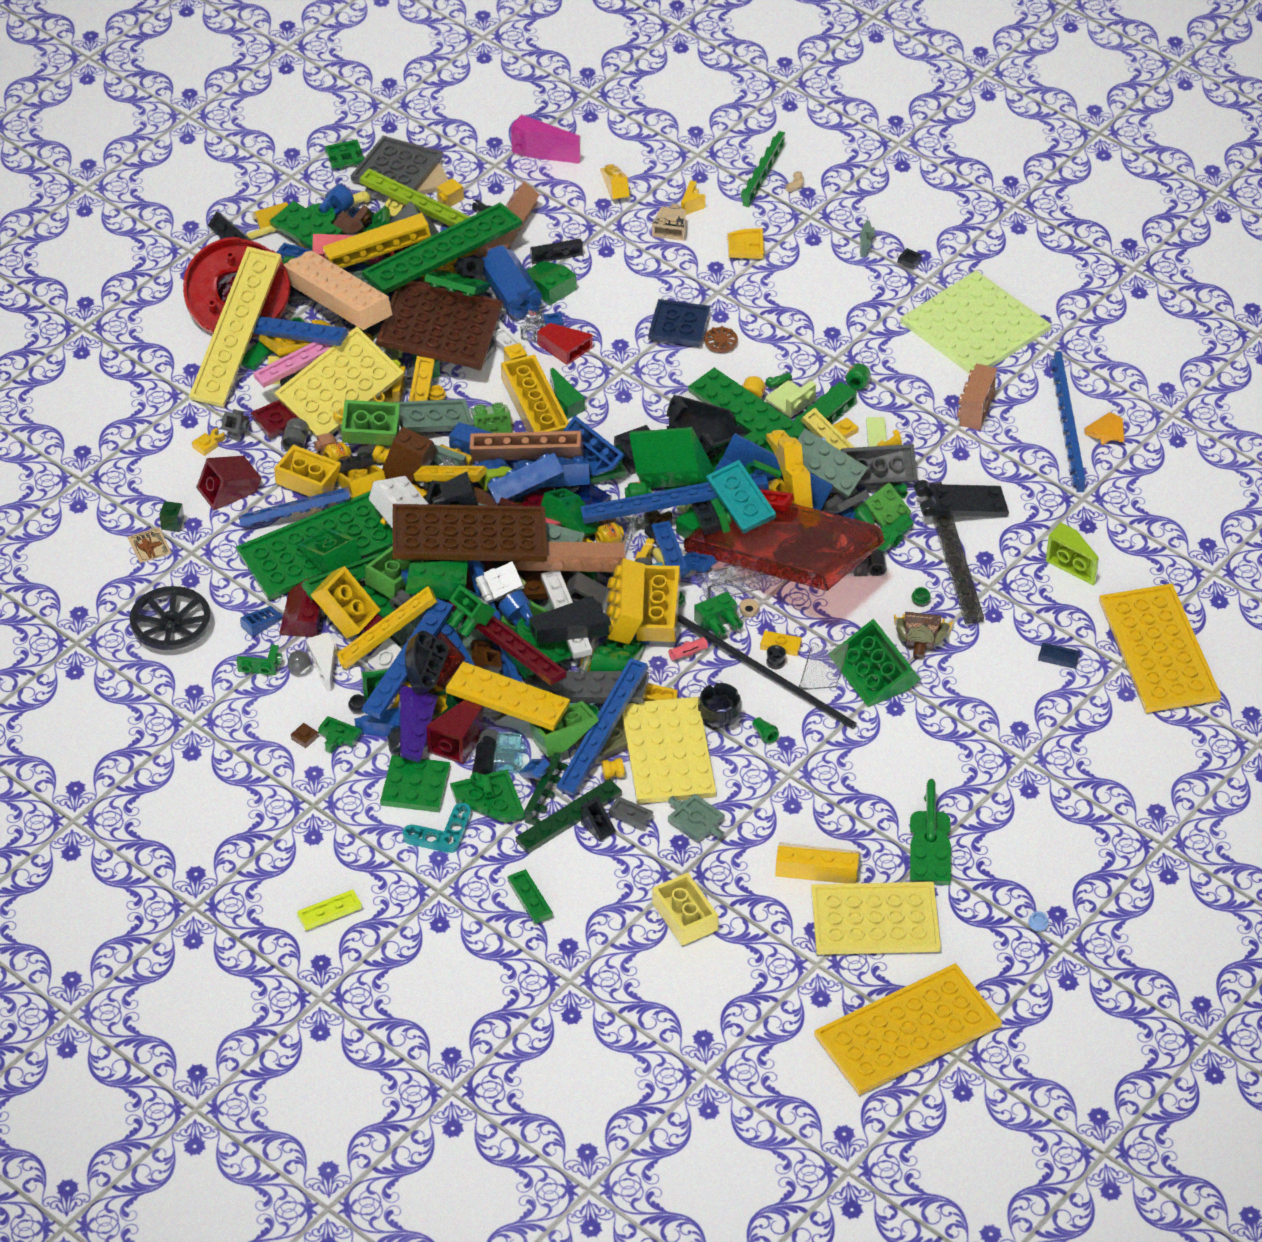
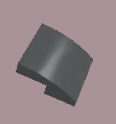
M855 487L848 499L839 493L827 498L822 509L832 513H839L870 496L867 490L858 492Z

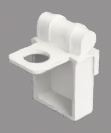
M513 562L484 572V575L475 579L477 587L482 594V599L487 603L495 600L499 601V599L504 598L509 593L524 588Z

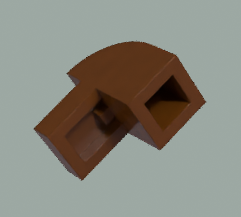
M365 205L361 207L354 218L342 211L333 225L342 229L343 234H360L366 229L364 225L370 222L373 213Z
M474 639L470 644L472 661L475 666L498 673L502 668L500 651L492 650L490 642Z

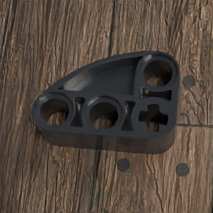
M420 631L410 638L405 652L407 677L412 690L418 695L425 694L436 685L449 651L444 641L427 631Z

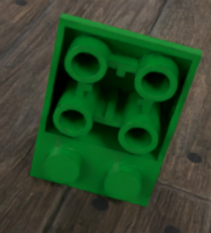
M566 488L545 492L541 506H545L546 518L561 522V527L582 532L584 537L594 535L598 527H600L598 521L584 524L581 506L586 504L579 495Z
M606 638L592 654L590 671H623L630 658L640 660L646 644L632 639L628 645Z

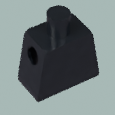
M467 472L440 485L442 495L432 498L434 505H479L474 486Z

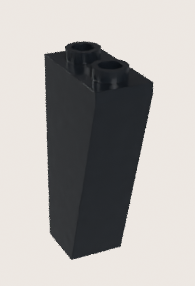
M593 596L529 618L530 632L537 644L609 635V626H611L609 616L603 613L601 603L597 602Z

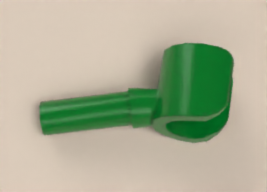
M891 484L902 499L905 498L908 494L906 491L907 485Z

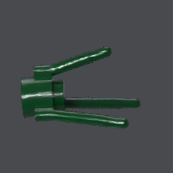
M446 691L430 692L437 696L447 695L445 702L448 708L436 718L465 700L448 694Z

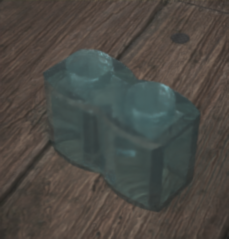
M498 732L493 762L494 772L508 769L509 773L518 774V769L523 766V756L520 755L521 752H525V741L522 740V734Z

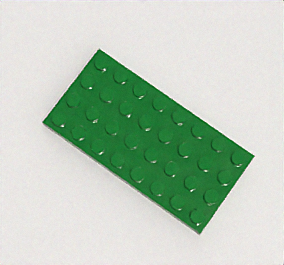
M371 491L236 546L237 553L268 601L290 592L293 587L306 579L324 574L299 550L297 544L326 528L354 538L361 557H370L393 546L392 527L389 524L383 525L380 523L383 516L369 500Z

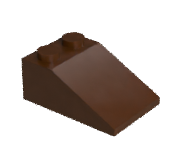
M402 427L392 442L382 468L385 479L406 476L412 485H416L418 481H415L413 474L421 466H429L438 452L434 442Z

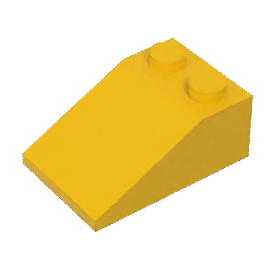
M373 465L338 473L336 481L341 489L347 487L350 496L348 499H352L371 491L373 482L384 480L385 474L382 469Z

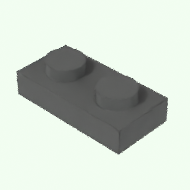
M618 796L609 808V815L644 830L653 818V811Z

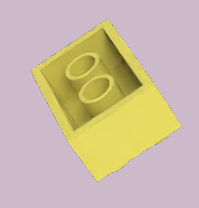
M685 873L652 888V904L682 946L718 930L717 912L689 873Z

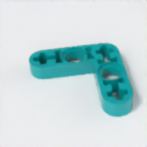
M466 803L456 804L453 807L444 831L412 824L407 825L402 832L403 840L409 845L454 853L459 849L471 819V808ZM454 825H459L462 827L460 830L457 831L451 829V827ZM429 836L436 837V840L427 841L426 838Z

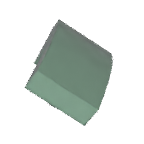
M866 220L861 230L860 257H867V251L870 250L872 245V238L875 237V229L871 227L870 220Z

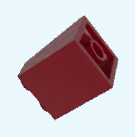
M245 456L213 457L206 459L196 488L212 509L217 510L256 493L262 477Z
M464 700L430 722L426 727L428 753L464 765L478 742L480 733L484 730L483 706Z

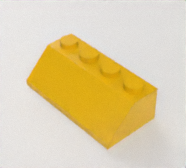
M779 843L775 876L844 884L856 883L860 851Z

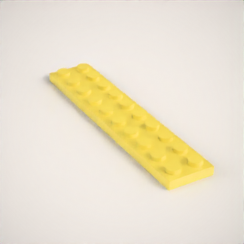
M247 247L191 389L190 400L225 407L281 262V254Z

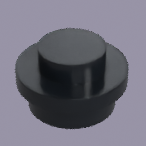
M361 694L353 695L348 702V707L353 712H363L362 707L367 699Z

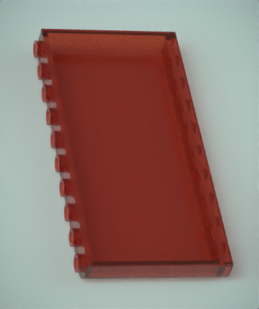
M793 503L787 511L774 510L776 513L775 519L744 534L730 515L732 523H729L731 531L723 533L721 530L713 534L704 535L699 527L683 541L687 553L697 552L701 555L715 556L716 561L824 591L831 589L885 542L881 529L874 524Z

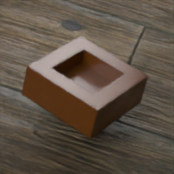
M302 723L290 734L291 740L305 749L319 737L318 731L305 723Z

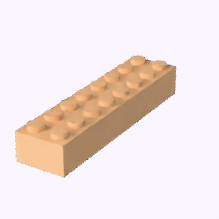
M312 250L284 264L292 287L362 330L393 315L387 295Z

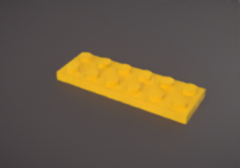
M462 662L446 686V693L552 731L555 730L570 706V699L466 662Z

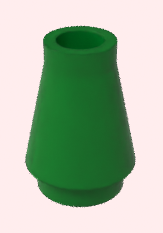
M761 717L754 719L752 725L762 741L767 743L775 742L779 736L778 728Z

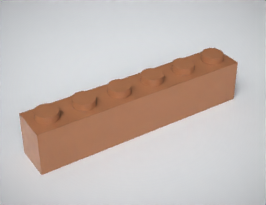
M523 182L515 189L505 206L522 220V226L479 247L475 255L482 259L483 256L484 258L487 257V252L491 248L501 245L506 246L507 249L511 248L510 242L517 238V231L519 232L525 225L523 221H526L532 214L530 210H533L538 204L536 200L540 194L526 182Z
M581 431L473 433L470 435V453L473 461L495 459L531 460L539 459L547 453H555L557 458L564 457L566 459L583 456L584 442Z
M547 542V562H510L514 563L517 570L614 572L616 565H620L622 559L625 558V543Z

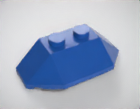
M576 416L564 428V431H581L584 442L583 456L588 458L589 474L593 477L613 470L625 456V454Z

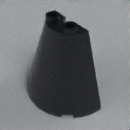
M673 395L666 415L669 417L667 429L692 427L706 454L729 445L735 433L742 437L748 434L742 426H736V417L730 409L679 395Z

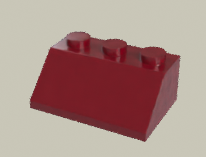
M304 581L288 592L279 632L280 635L314 637L319 634L323 610L315 600H311L301 586Z

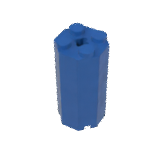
M504 245L489 249L487 257H482L484 259L483 275L498 298L503 300V305L507 312L515 319L526 317L527 314L530 315L531 310V314L534 311H539L541 292L514 251L510 248L507 249Z

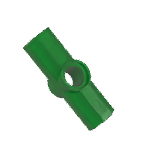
M901 514L890 525L885 524L880 529L878 536L867 546V550L869 552L881 550L885 553L891 547H897L903 535L913 527L914 521L908 514Z

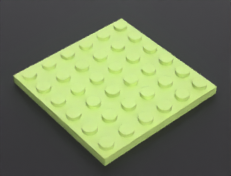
M977 270L900 318L901 324L967 373L970 370H974L976 363L994 367L1051 330L1052 325Z

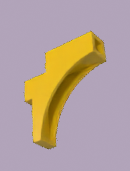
M774 430L772 433L766 434L767 442L779 463L787 493H793L795 498L789 510L795 517L813 513L810 472L803 465L802 444L796 438L789 437L784 430Z

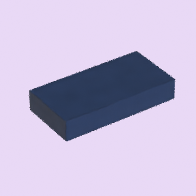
M1042 643L1038 661L1076 669L1080 651Z

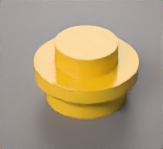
M434 385L430 387L428 395L430 400H443L446 397V392L442 386Z

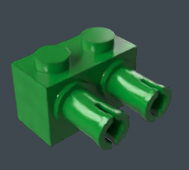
M459 585L449 599L456 609L449 620H447V623L457 629L466 615L467 619L458 632L469 638L477 624L481 623L486 626L496 609L471 590Z
M728 591L694 605V621L696 624L707 631L712 629L717 637L724 636L727 632L723 624L729 622L733 630H737V627L741 629L744 625L737 615V603Z

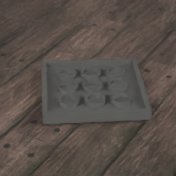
M382 136L350 175L351 181L359 183L360 177L368 169H371L417 191L443 158V152Z

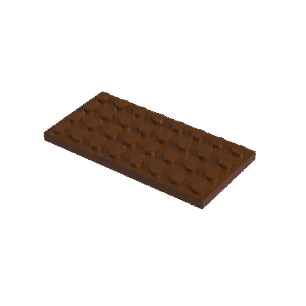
M393 504L392 506L393 559L547 562L545 506Z

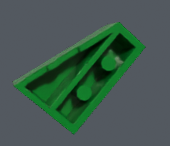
M468 560L410 563L405 593L416 595L429 586L436 598L449 600L459 585L466 587Z

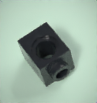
M459 257L455 264L457 274L483 277L484 259ZM470 262L471 269L467 271L466 265Z

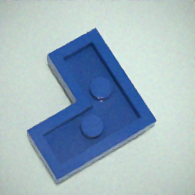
M690 551L683 556L688 572L691 570L707 572L711 569V566L717 563L715 556Z

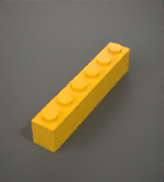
M422 213L322 247L325 259L340 268H345L421 242L431 237L426 219Z

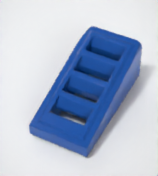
M268 606L244 615L240 618V624L251 637H254L282 620L283 616L272 606Z

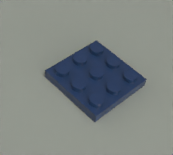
M658 299L648 333V340L701 347L710 314V306Z

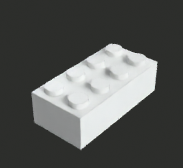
M406 476L374 481L369 496L371 503L391 527L393 504H428Z

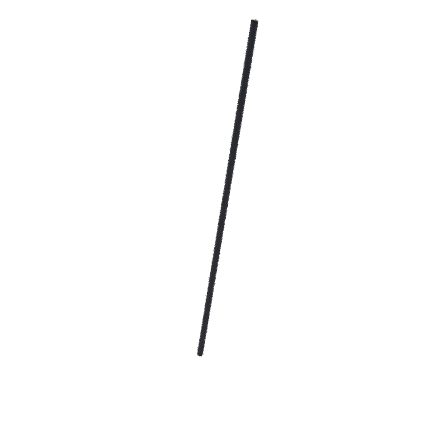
M598 572L608 579L614 576L613 572ZM678 613L677 621L849 728L855 729L857 726L855 721Z

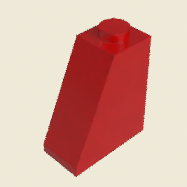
M549 323L537 331V345L564 364L569 365L593 348V335Z

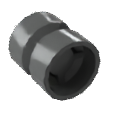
M292 418L287 421L281 440V446L286 451L292 445L304 448L310 429L308 423L299 418Z

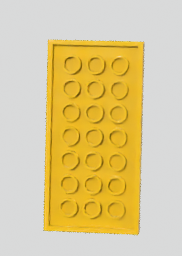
M1173 583L1099 596L1103 612L1146 713L1221 700V693Z
M954 963L814 1030V1036L858 1095H861L1001 1027L1002 1021L959 966Z

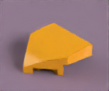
M1111 412L1084 428L1085 435L1100 439L1101 445L1106 444L1110 440L1125 441L1123 418Z

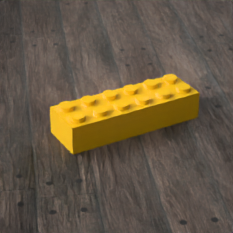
M535 354L502 362L501 379L527 432L564 431L569 422Z

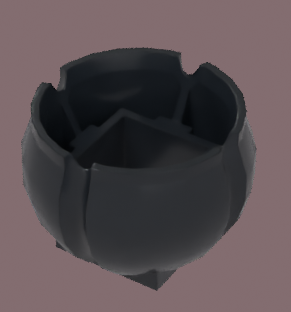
M716 683L714 687L708 685L702 690L698 699V711L701 712L702 720L710 725L713 730L723 728L724 726L735 724L742 712V700L738 690L732 685ZM722 709L726 710V712H717Z

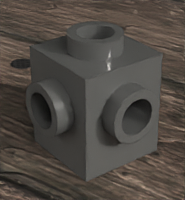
M233 409V412L225 411L221 429L228 431L227 434L237 437L238 434H245L250 424L249 416L243 415L244 411Z

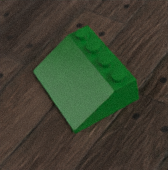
M692 427L633 431L629 433L636 474L640 482H646L647 487L689 486L707 483L706 476L714 471Z
M874 619L828 654L868 707L906 692L921 680Z

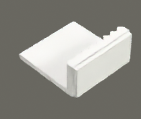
M387 638L366 661L374 669L389 668L401 651V648L393 640Z

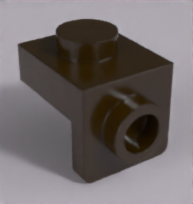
M658 510L643 514L647 524L652 525L670 521L672 525L671 511L660 514Z

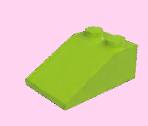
M1060 522L1048 535L1045 561L1094 586L1096 584L1099 557L1077 530Z

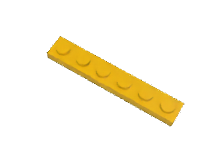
M427 586L336 653L341 666L347 669L379 644L386 641L387 638L402 629L410 621L417 618L425 610L432 607L437 602L432 589Z

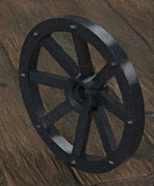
M166 586L149 591L135 602L130 612V626L134 636L146 646L160 650H175L192 645L204 636L211 623L210 607L206 599L198 592L181 586ZM170 596L169 611L164 612L154 601L155 599ZM177 596L191 599L192 601L179 613L176 612ZM146 604H149L161 618L141 615L139 613ZM197 604L203 610L204 615L182 619ZM137 621L159 626L142 632ZM202 622L194 632L182 627V625ZM164 630L166 631L164 640L149 637ZM176 631L186 636L181 639L171 640L172 633Z

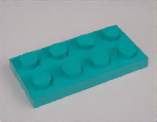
M740 460L706 476L708 483L743 534L776 518L775 511Z

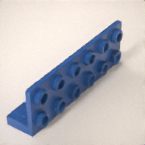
M735 433L715 471L740 460L744 468L748 463H752L753 460L778 470L780 466L774 453ZM756 469V470L753 472V474H754V473L764 472V471H761V470ZM765 472L767 481L776 478L775 476ZM810 473L813 513L801 516L816 519L833 485Z

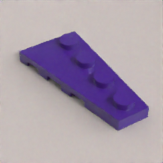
M403 685L399 690L400 757L420 762L427 737L426 727L431 722L437 695L427 692L423 695H418L411 687Z

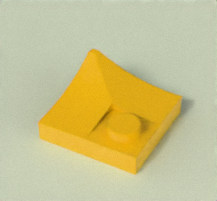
M763 228L742 229L727 233L728 257L763 259Z

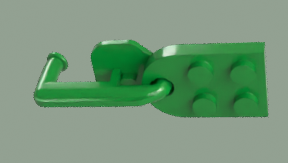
M929 779L924 796L926 811H916L910 817V832L914 835L910 843V882H934V885L950 886L951 843L947 837L950 833V817L944 812L936 811V782L934 779Z

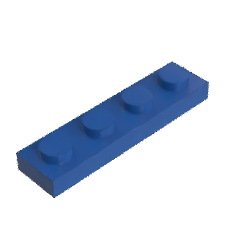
M670 521L652 524V532L665 566H680V575L687 574L688 567Z

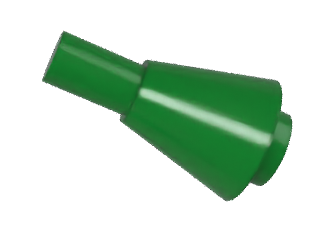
M861 505L854 511L855 515L853 517L866 528H869L876 538L880 530L874 524L875 521L869 507Z

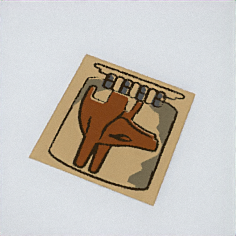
M159 527L127 537L139 563L172 553Z

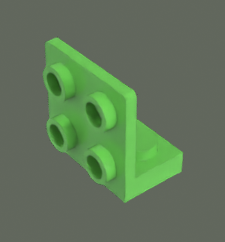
M502 402L493 403L492 406L485 407L484 404L475 405L474 408H470L474 427L492 433H512L510 411L506 404L503 405Z
M887 483L855 508L856 510L861 505L864 507L868 506L871 514L881 527L885 524L890 525L901 514L911 513L909 507L890 483Z

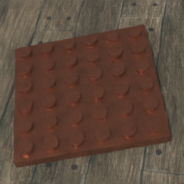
M413 280L395 289L390 302L393 315L384 319L377 338V346L482 370L503 306V300L474 294L473 296H467L463 294V291L457 290L452 292L446 290L444 286L433 287L429 285L430 283Z

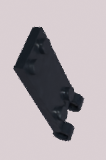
M919 480L914 484L917 496H931L932 500H925L920 504L922 515L925 517H1008L1009 510L1001 486L929 484L926 480Z

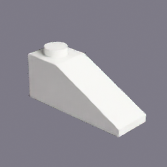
M328 633L306 639V649L326 691L329 692L332 686L337 646L335 640L331 639Z

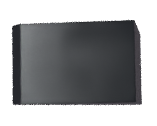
M598 796L581 806V825L598 841H602L616 832Z

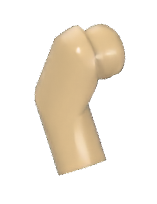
M801 171L794 172L793 182L785 184L787 192L802 187L804 176H802Z

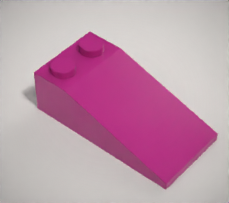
M522 114L511 125L513 153L528 158L576 164L581 162L580 135Z

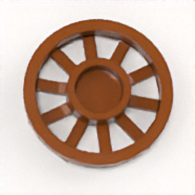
M724 326L712 327L705 333L704 343L708 349L724 353L733 350L737 346L738 337L731 328L729 329Z

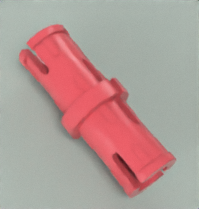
M703 637L692 642L686 641L681 646L669 649V657L672 661H675L684 656H693L695 652L707 649L708 643Z

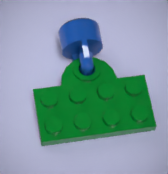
M337 184L325 194L326 199L322 203L312 204L305 208L295 201L291 202L269 220L270 225L313 251V234L344 235L343 230L333 225L336 220V215L341 214L342 211L345 212L354 205V197L347 187Z
M515 590L509 593L499 602L498 608L506 619L512 621L515 625L513 631L556 664L573 658L567 641L537 644L529 628V618L533 616L530 610L531 602L522 590ZM506 652L525 679L535 675L529 668Z

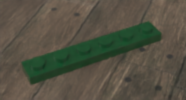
M608 779L516 836V843L529 854L581 822V806L598 796L603 807L616 800L618 796L621 797L622 790L611 779Z

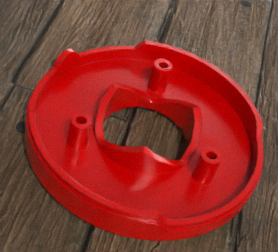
M239 237L220 239L202 248L190 261L183 279L184 301L194 321L201 328L213 334L225 302L221 301L217 293L219 282L228 274L238 272L247 247L276 253L274 250H270L257 242ZM282 261L279 264L260 313L261 317L281 319L288 306L290 281Z

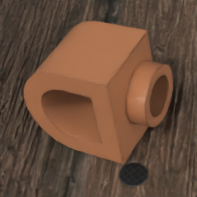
M331 433L317 435V441H314L316 452L322 455L325 447L336 443L337 440Z

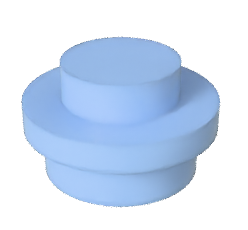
M1040 911L1032 913L1028 919L1029 927L1035 931H1043L1049 924L1046 914Z

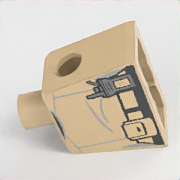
M671 204L670 207H661L652 223V237L685 241V210L680 209L678 204Z

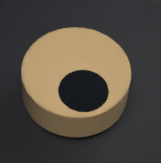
M744 599L741 601L740 613L743 616L753 617L757 615L759 604L756 600Z

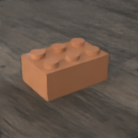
M976 363L974 370H970L969 382H965L964 394L960 395L958 402L961 405L957 417L960 418L959 426L981 430L995 395L997 368Z

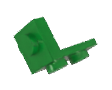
M271 645L268 659L237 656V671L276 675L278 665L282 664L283 658L282 653H279V645Z

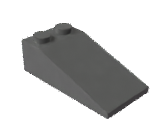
M914 444L841 449L842 452L868 467L856 488L918 480Z

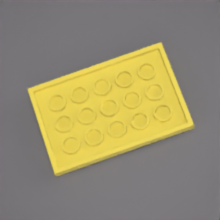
M356 327L349 332L341 346L333 345L274 392V394L295 416L307 422L309 430L317 437V435L325 433L333 434L340 428V422L333 419V413L336 412L338 416H341L338 410L340 408L344 409L345 400L373 401L374 394L378 398L381 392L384 393L405 375L377 345Z
M698 697L628 703L622 714V721L637 804L665 802L671 796L678 800H687L694 794L700 798L716 797L703 720L700 715L701 712L698 711Z
M934 882L811 884L816 955L940 952L941 945Z

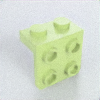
M786 381L766 396V402L792 418L816 399V384L810 381L801 388L792 381Z

